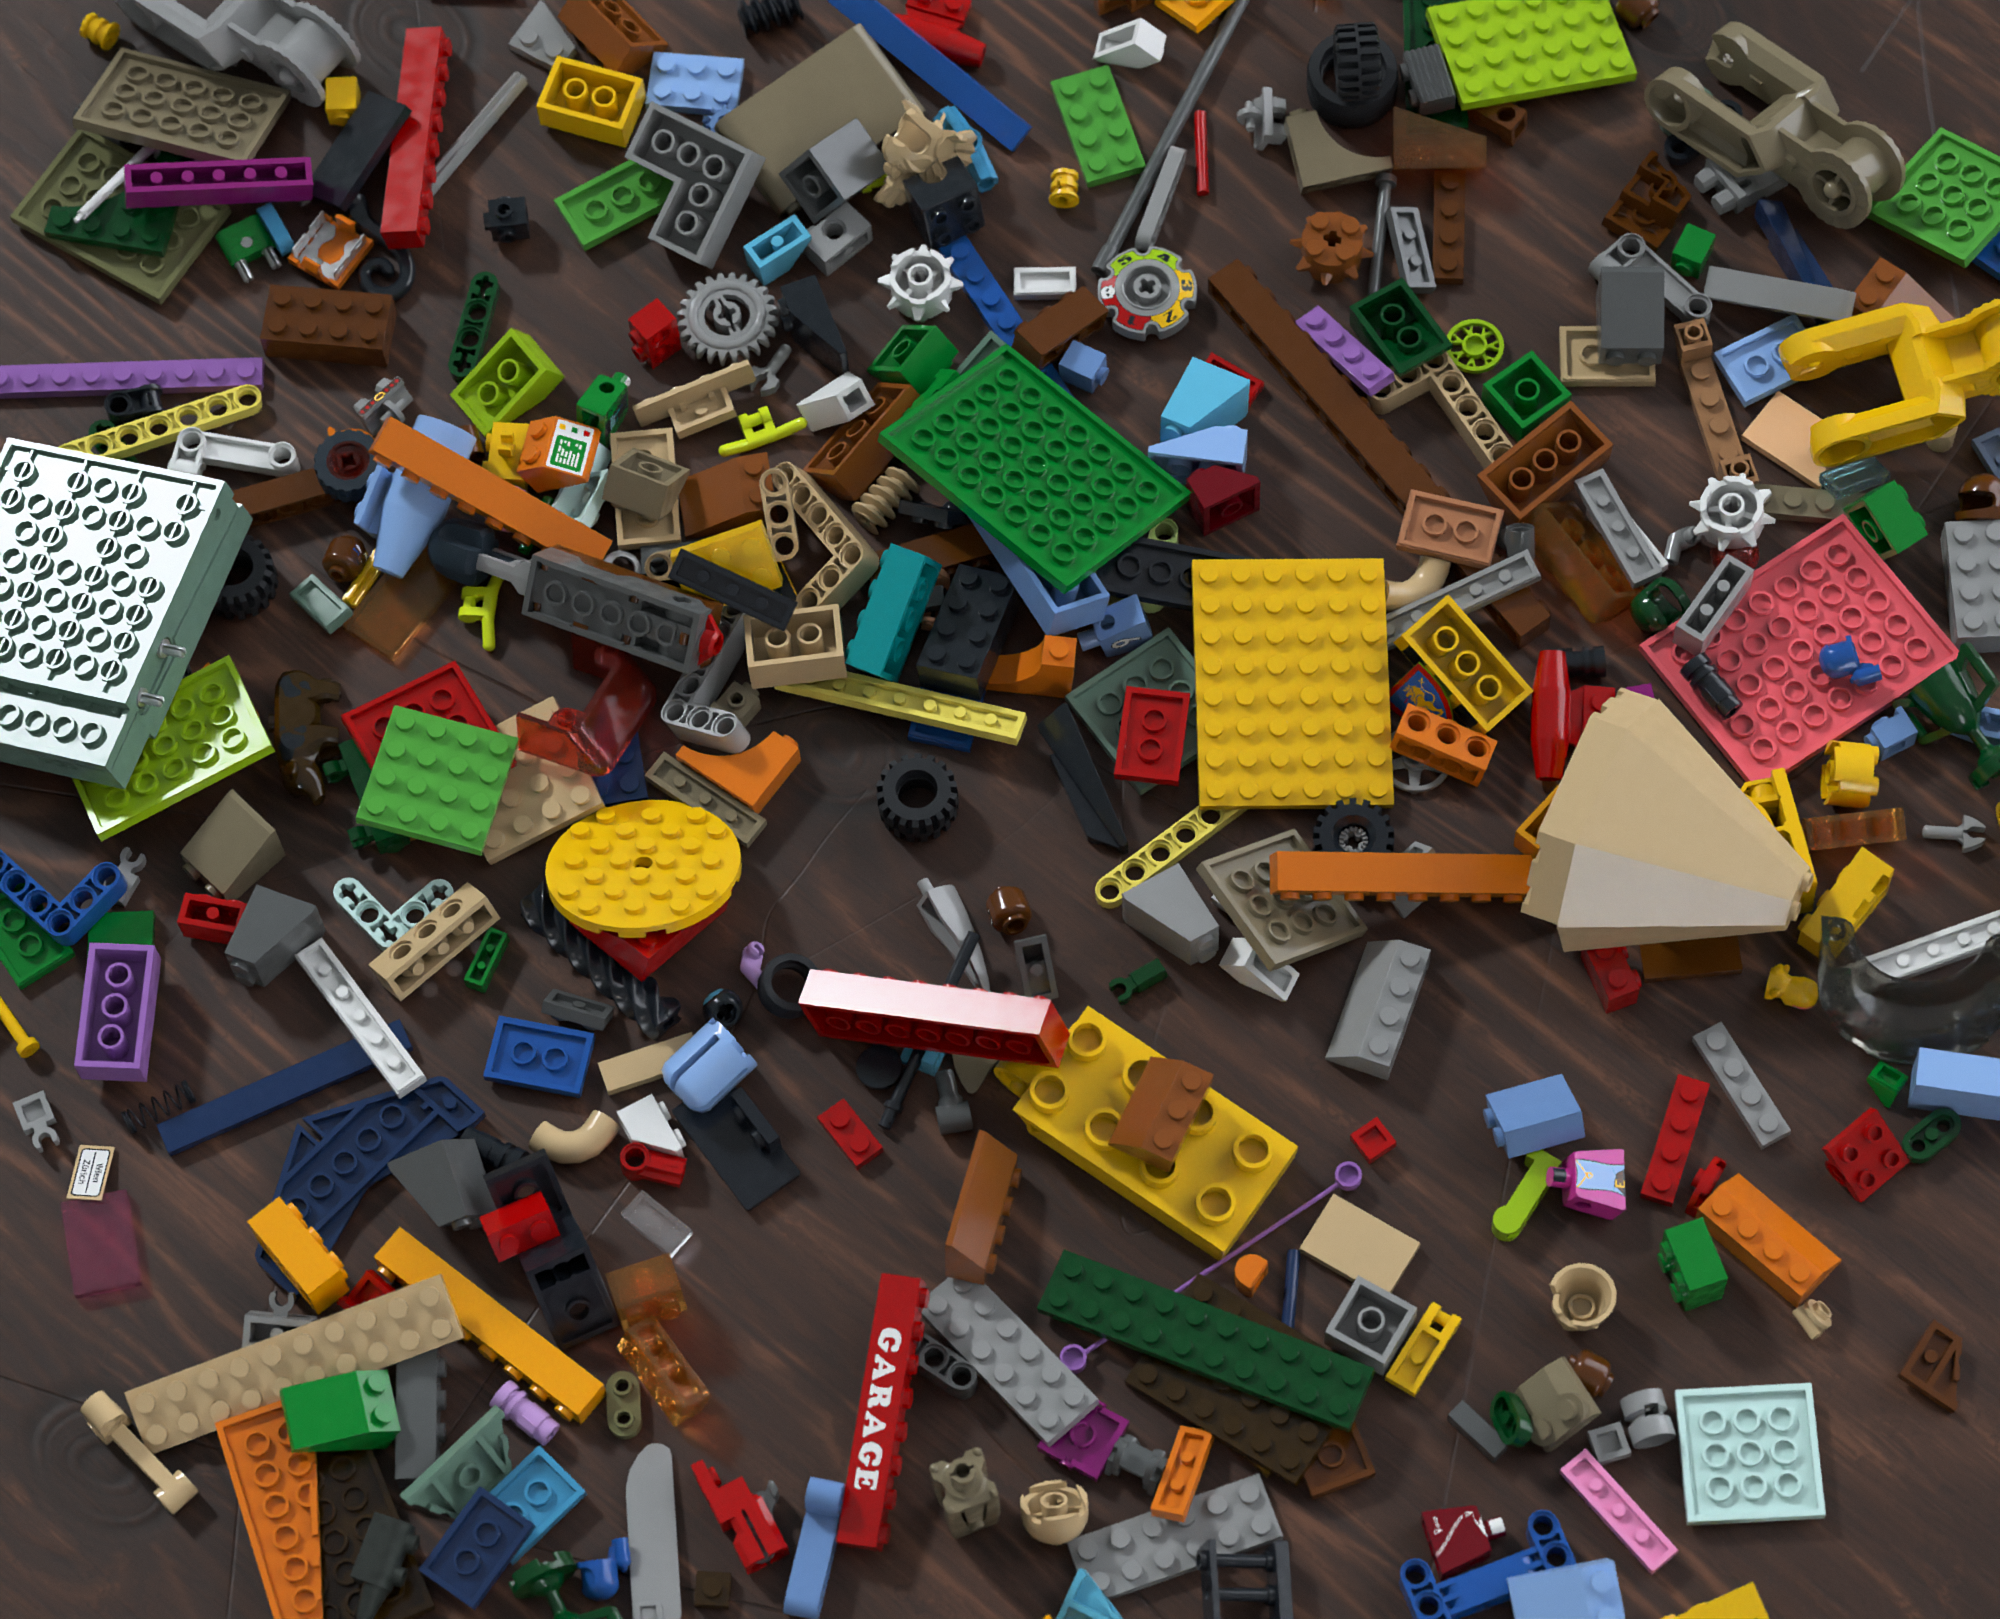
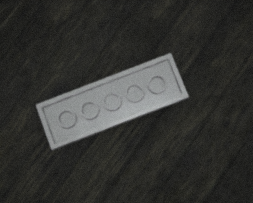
M948 1277L930 1293L927 1309H922L921 1317L960 1357L975 1367L977 1374L1048 1447H1051L1099 1405L1098 1398L986 1284L980 1285Z
M1258 1473L1194 1496L1185 1523L1154 1517L1150 1511L1076 1537L1066 1543L1076 1571L1079 1568L1085 1569L1109 1600H1113L1197 1570V1550L1208 1539H1216V1554H1243L1271 1544L1275 1540H1282L1283 1534Z

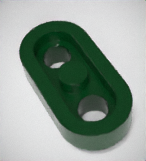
M1939 1108L1905 1134L1901 1143V1147L1910 1162L1916 1164L1925 1163L1953 1142L1961 1129L1960 1117L1951 1109ZM1937 1125H1946L1948 1127V1131H1939ZM1920 1144L1924 1150L1916 1152L1912 1145Z
M1505 1390L1499 1391L1491 1402L1490 1418L1501 1441L1505 1445L1521 1448L1531 1439L1533 1434L1530 1417L1517 1394Z

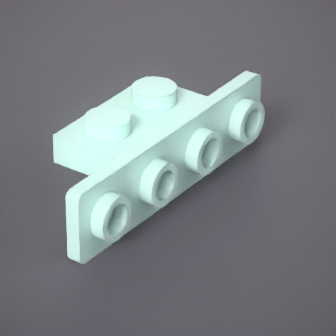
M599 443L588 483L561 488L552 507L589 528L593 527L599 519V510L603 502L606 501L602 499L609 471L606 468L612 458L611 451Z

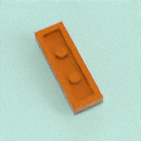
M1180 1426L1150 1508L1152 1516L1185 1523L1214 1442V1437L1206 1430Z

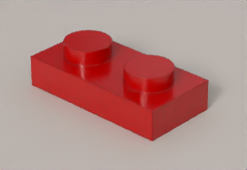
M844 1098L817 1117L820 1125L856 1170H859L884 1152L882 1145Z

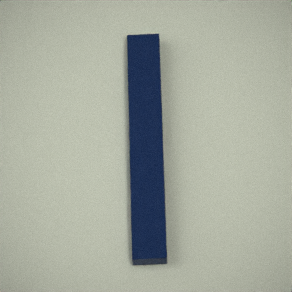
M400 1019L387 1024L408 1053L414 1051ZM354 1038L159 1123L157 1128L171 1157L375 1068V1065Z

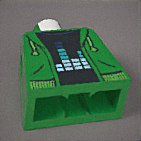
M616 372L612 378L603 374L598 375L576 404L577 422L598 428L601 431L599 443L606 448L611 443L610 433L617 432L628 411V387L631 380L621 372Z

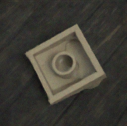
M1561 1357L1544 1366L1515 1391V1394L1519 1396L1533 1426L1531 1440L1535 1444L1542 1446L1545 1452L1555 1450L1601 1414V1411L1566 1357Z

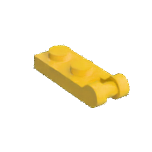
M1435 1302L1430 1304L1385 1376L1387 1382L1413 1397L1419 1391L1462 1322L1461 1317L1454 1313L1452 1316L1441 1310L1442 1306ZM1434 1322L1444 1327L1441 1333L1431 1328Z

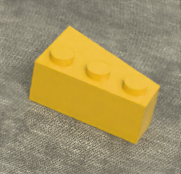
M1861 847L1850 864L1841 871L1831 890L1827 889L1817 902L1818 908L1812 915L1808 913L1800 922L1797 928L1800 931L1797 943L1830 965L1886 896L1895 869L1864 847Z
M1751 1582L1714 1600L1697 1604L1681 1615L1675 1616V1614L1661 1619H1769L1754 1583Z

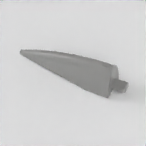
M928 878L921 879L917 882V886L923 896L918 902L917 907L930 931L945 946L952 957L956 959L968 931L975 932L964 904L954 885L950 884L933 888ZM978 942L964 972L975 988H982L991 992L983 954Z

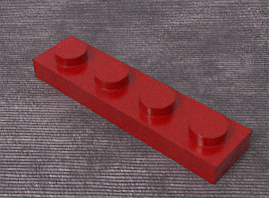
M1678 1074L1640 1198L1672 1207L1710 1083Z

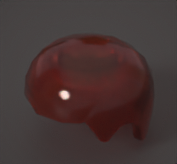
M1758 544L1753 548L1725 549L1722 552L1719 551L1718 547L1709 549L1715 570L1726 554L1731 555L1753 569L1756 568L1760 560Z

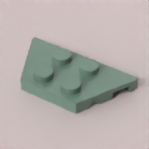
M494 1405L399 1495L401 1499L407 1504H416L427 1508L429 1511L438 1514L444 1513L456 1519L479 1486L490 1492L513 1470L511 1460L508 1457V1437L503 1432L502 1419H505L504 1412Z

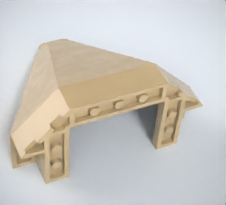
M1620 688L1615 698L1610 697L1601 706V714L1594 712L1589 717L1539 828L1536 844L1540 845L1536 859H1533L1531 862L1526 884L1531 887L1522 903L1520 912L1556 924L1564 952L1786 931L1790 921H1796L1800 913L1801 902L1799 900L1803 891L1808 892L1811 888L1814 874L1811 873L1809 865L1660 699L1657 700Z

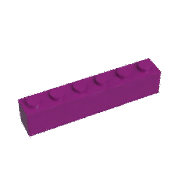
M311 157L124 164L126 208L312 200L313 193Z

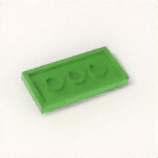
M1109 65L1050 81L1052 93L1087 188L1144 171L1146 164Z
M628 160L554 199V204L585 252L659 213L675 182L632 160Z

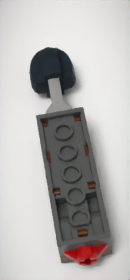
M461 518L443 521L433 531L428 541V557L434 568L448 579L468 586H477L486 580L488 574L510 581L517 592L525 596L521 614L685 674H690L711 664L713 657L721 651L724 635L719 630L723 603L564 546L554 545L532 554V559L528 560L500 550L499 541L495 539V532L492 527L471 519Z

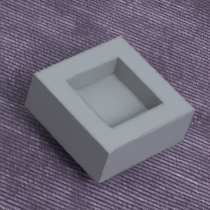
M1621 1422L1587 1432L1593 1454L1600 1465L1631 1457V1450Z

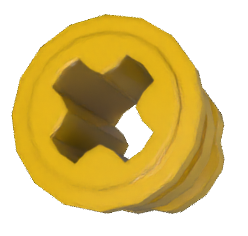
M92 12L83 19L79 34L85 39H91L90 41L94 44H100L102 50L108 51L118 40L120 25L116 22L109 23L107 19L99 18L97 14Z
M1068 168L1055 169L1051 173L1052 183L1049 203L1057 208L1075 207L1079 203V196L1077 195L1078 172Z

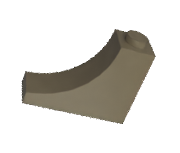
M1301 108L1290 112V116H1286L1284 128L1300 194L1374 179L1377 174L1383 172L1391 173L1393 165L1390 156H1363L1343 148L1326 132L1316 110L1308 112L1307 108Z

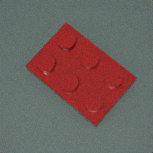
M1126 686L1114 779L1171 786L1179 785L1190 693Z

